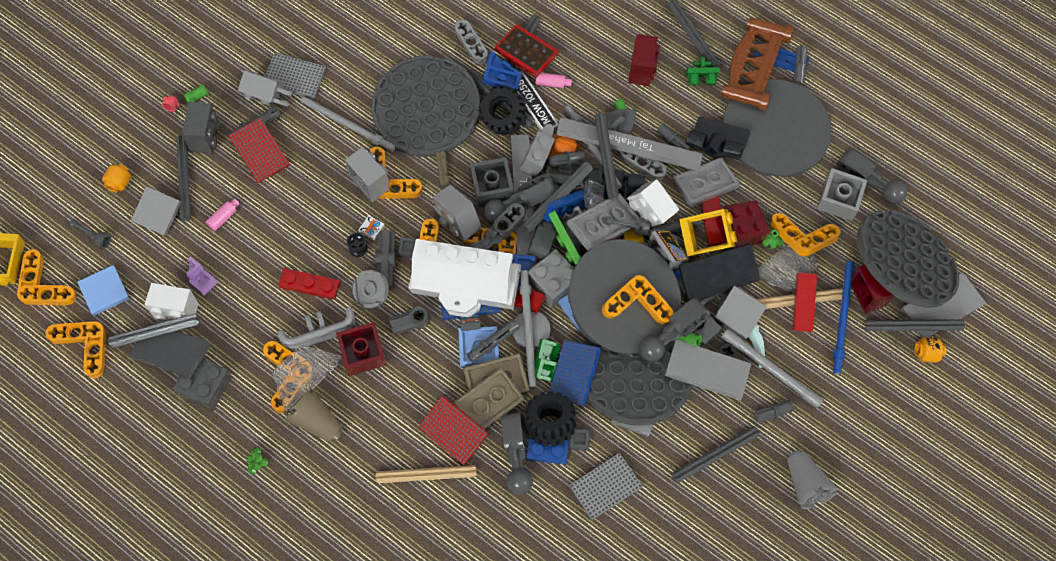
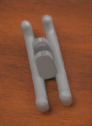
M350 307L346 308V318L329 326H325L321 311L316 312L320 329L314 330L311 317L307 315L305 320L309 329L308 333L289 338L283 330H279L277 336L282 346L288 350H299L337 337L336 332L354 328L356 323L354 311Z

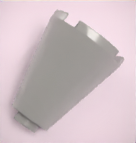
M796 450L789 455L787 462L801 509L814 508V503L820 501L821 504H824L836 495V485L806 452Z

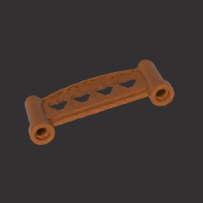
M749 18L746 26L749 30L741 39L734 52L729 71L728 86L724 85L721 95L724 98L759 107L758 110L766 111L771 94L766 93L765 89L781 43H790L794 26H783L757 18ZM759 35L767 43L755 45L753 41H755V36ZM752 48L762 55L755 58L748 57ZM746 62H751L758 70L746 72L743 68L746 67ZM740 76H746L752 84L739 85L738 82L741 81Z

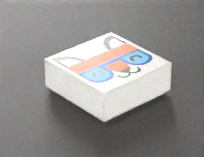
M368 215L358 231L369 239L376 241L379 232L384 229L385 224Z

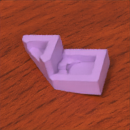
M189 257V271H187L186 276L189 278L190 284L202 295H205L218 282L197 261Z

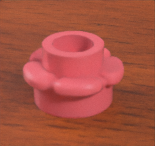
M172 95L163 97L162 106L164 109L175 112L180 107L176 97Z

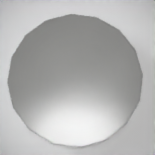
M377 270L360 272L357 275V279L353 282L352 292L354 299L364 308L381 306L386 301L389 292L387 279Z
M531 311L535 349L538 348L540 339L547 340L549 338L551 329L549 321L543 314ZM521 313L515 318L520 329L512 335L517 344L526 347L524 316Z

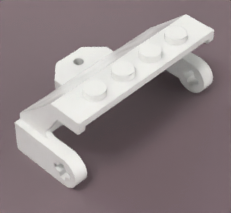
M416 239L412 255V274L408 289L413 294L438 297L448 313L454 316L469 318L480 310L481 305L513 310L521 264L512 263L513 254Z

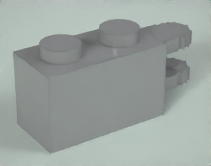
M244 70L238 88L239 92L244 93L243 97L252 100L256 97L260 99V103L269 106L271 103H277L288 107L289 102L279 99L280 93L287 96L292 95V91L282 88L283 82Z
M545 124L541 131L538 130L520 167V170L534 177H537L543 168L555 140L552 138L554 127L551 124Z

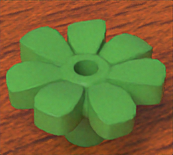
M769 227L771 233L762 242V245L764 247L770 245V249L775 250L777 246L781 247L784 242L778 235L779 232L771 230Z
M252 448L251 456L247 457V462L249 463L248 471L250 474H255L256 470H260L261 466L266 467L268 465V459L262 458L260 448Z

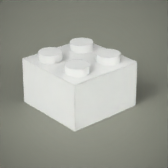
M657 179L642 185L627 197L630 207L637 211L641 220L648 221L650 227L663 224L679 211V208Z
M151 283L145 301V306L155 320L159 322L194 314L199 304L190 289Z

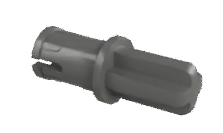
M797 46L796 60L793 63L795 65L793 81L805 82V69L808 66L806 64V46Z
M665 123L658 128L657 133L663 136L669 145L672 144L675 147L689 150V145Z
M583 150L576 152L565 151L561 155L551 156L549 158L550 165L558 166L565 164L570 166L573 163L584 162L585 153Z
M790 399L778 404L772 403L769 407L755 411L754 417L757 422L771 418L778 419L780 415L793 412L794 405Z

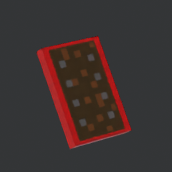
M517 24L494 47L495 52L535 78L558 55L557 49Z

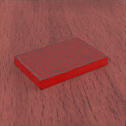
M261 118L228 135L257 183L290 166V163Z
M445 396L440 397L418 427L462 465L467 464L489 435L488 431Z

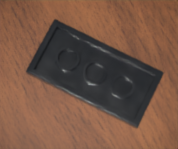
M750 243L678 265L688 302L693 298L700 300L729 291L733 286L738 288L760 281L752 244Z

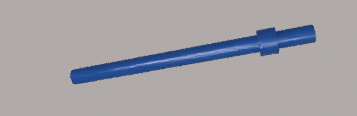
M846 261L836 349L833 350L834 374H841L842 360L845 359L844 342L854 266L852 261Z

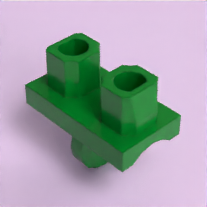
M700 56L699 61H693V67L699 68H687V71H685V77H688L690 86L700 84L699 76H705L706 85H715L717 75L720 73V67H711V61H705V57Z

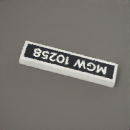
M521 71L522 76L517 92L525 100L528 114L535 119V124L540 131L545 124H551L555 131L558 129V122L524 72Z

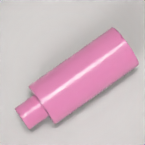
M541 73L536 78V85L564 89V86H571L572 79H565V75Z
M235 198L231 202L227 201L205 223L215 232L237 211L236 207L240 203Z

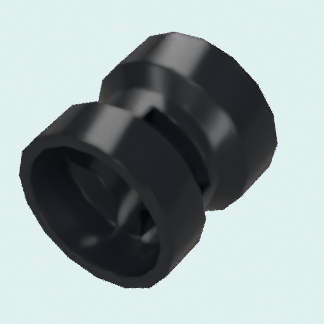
M358 232L348 236L347 246L350 254L354 257L364 256L368 250L365 236Z

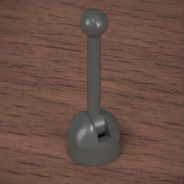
M607 217L605 220L609 225L613 223L634 228L635 233L641 236H646L650 229L649 222L639 220L635 224L613 220L611 217Z
M76 220L70 221L71 227H77L93 236L94 243L100 248L104 249L110 244L111 236L105 232L95 234L79 225Z

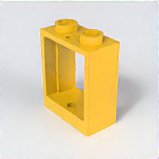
M728 209L679 219L687 257L736 247L737 236L735 231H732L733 217L731 212H728ZM722 216L727 243L698 250L693 222Z
M0 233V248H13L7 274H0L1 286L16 284L25 246V241L19 234Z

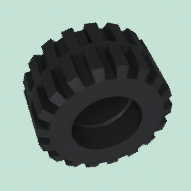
M496 86V90L493 88L489 89V94L485 92V98L480 100L482 106H479L478 109L481 112L479 116L482 122L496 134L507 135V133L513 134V130L519 131V126L525 124L523 120L524 118L527 119L528 116L526 114L528 108L522 96L515 89H510L508 86L503 88ZM503 102H511L512 111L510 115L504 119H496L495 110L497 106Z
M549 391L548 394L542 392L541 396L535 395L533 397L534 400H530L525 408L526 429L532 440L535 439L537 444L543 443V446L548 447V444L555 447L558 443L560 445L564 444V440L569 441L571 435H574L576 428V414L573 402L569 401V397L566 395L562 397V393L557 392V394H554V391ZM547 416H557L560 418L554 422L542 421Z

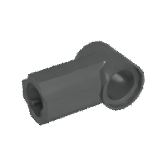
M420 306L413 308L410 312L389 318L394 335L415 328L422 329L429 324L428 313L425 308ZM417 315H424L421 321L415 320Z

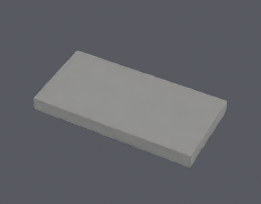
M619 193L618 197L614 199L608 198L569 219L566 224L586 250L589 251L596 245L614 240L633 229L613 223L609 225L605 221L607 217L635 224L641 219Z
M961 273L959 274L958 290L946 304L939 307L925 308L909 303L900 310L908 320L961 319L984 306L986 302L965 274ZM939 331L916 332L922 338L931 337Z
M675 340L665 376L741 401L751 363Z

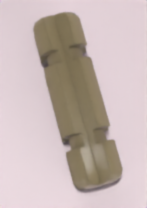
M438 151L436 153L440 185L448 186L450 185L446 153Z

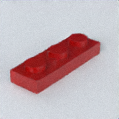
M283 268L278 286L281 289L335 300L340 281Z

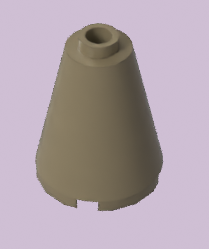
M312 388L293 407L294 412L292 414L289 413L285 419L288 423L328 442L332 440L336 442L343 433L341 431L343 426Z

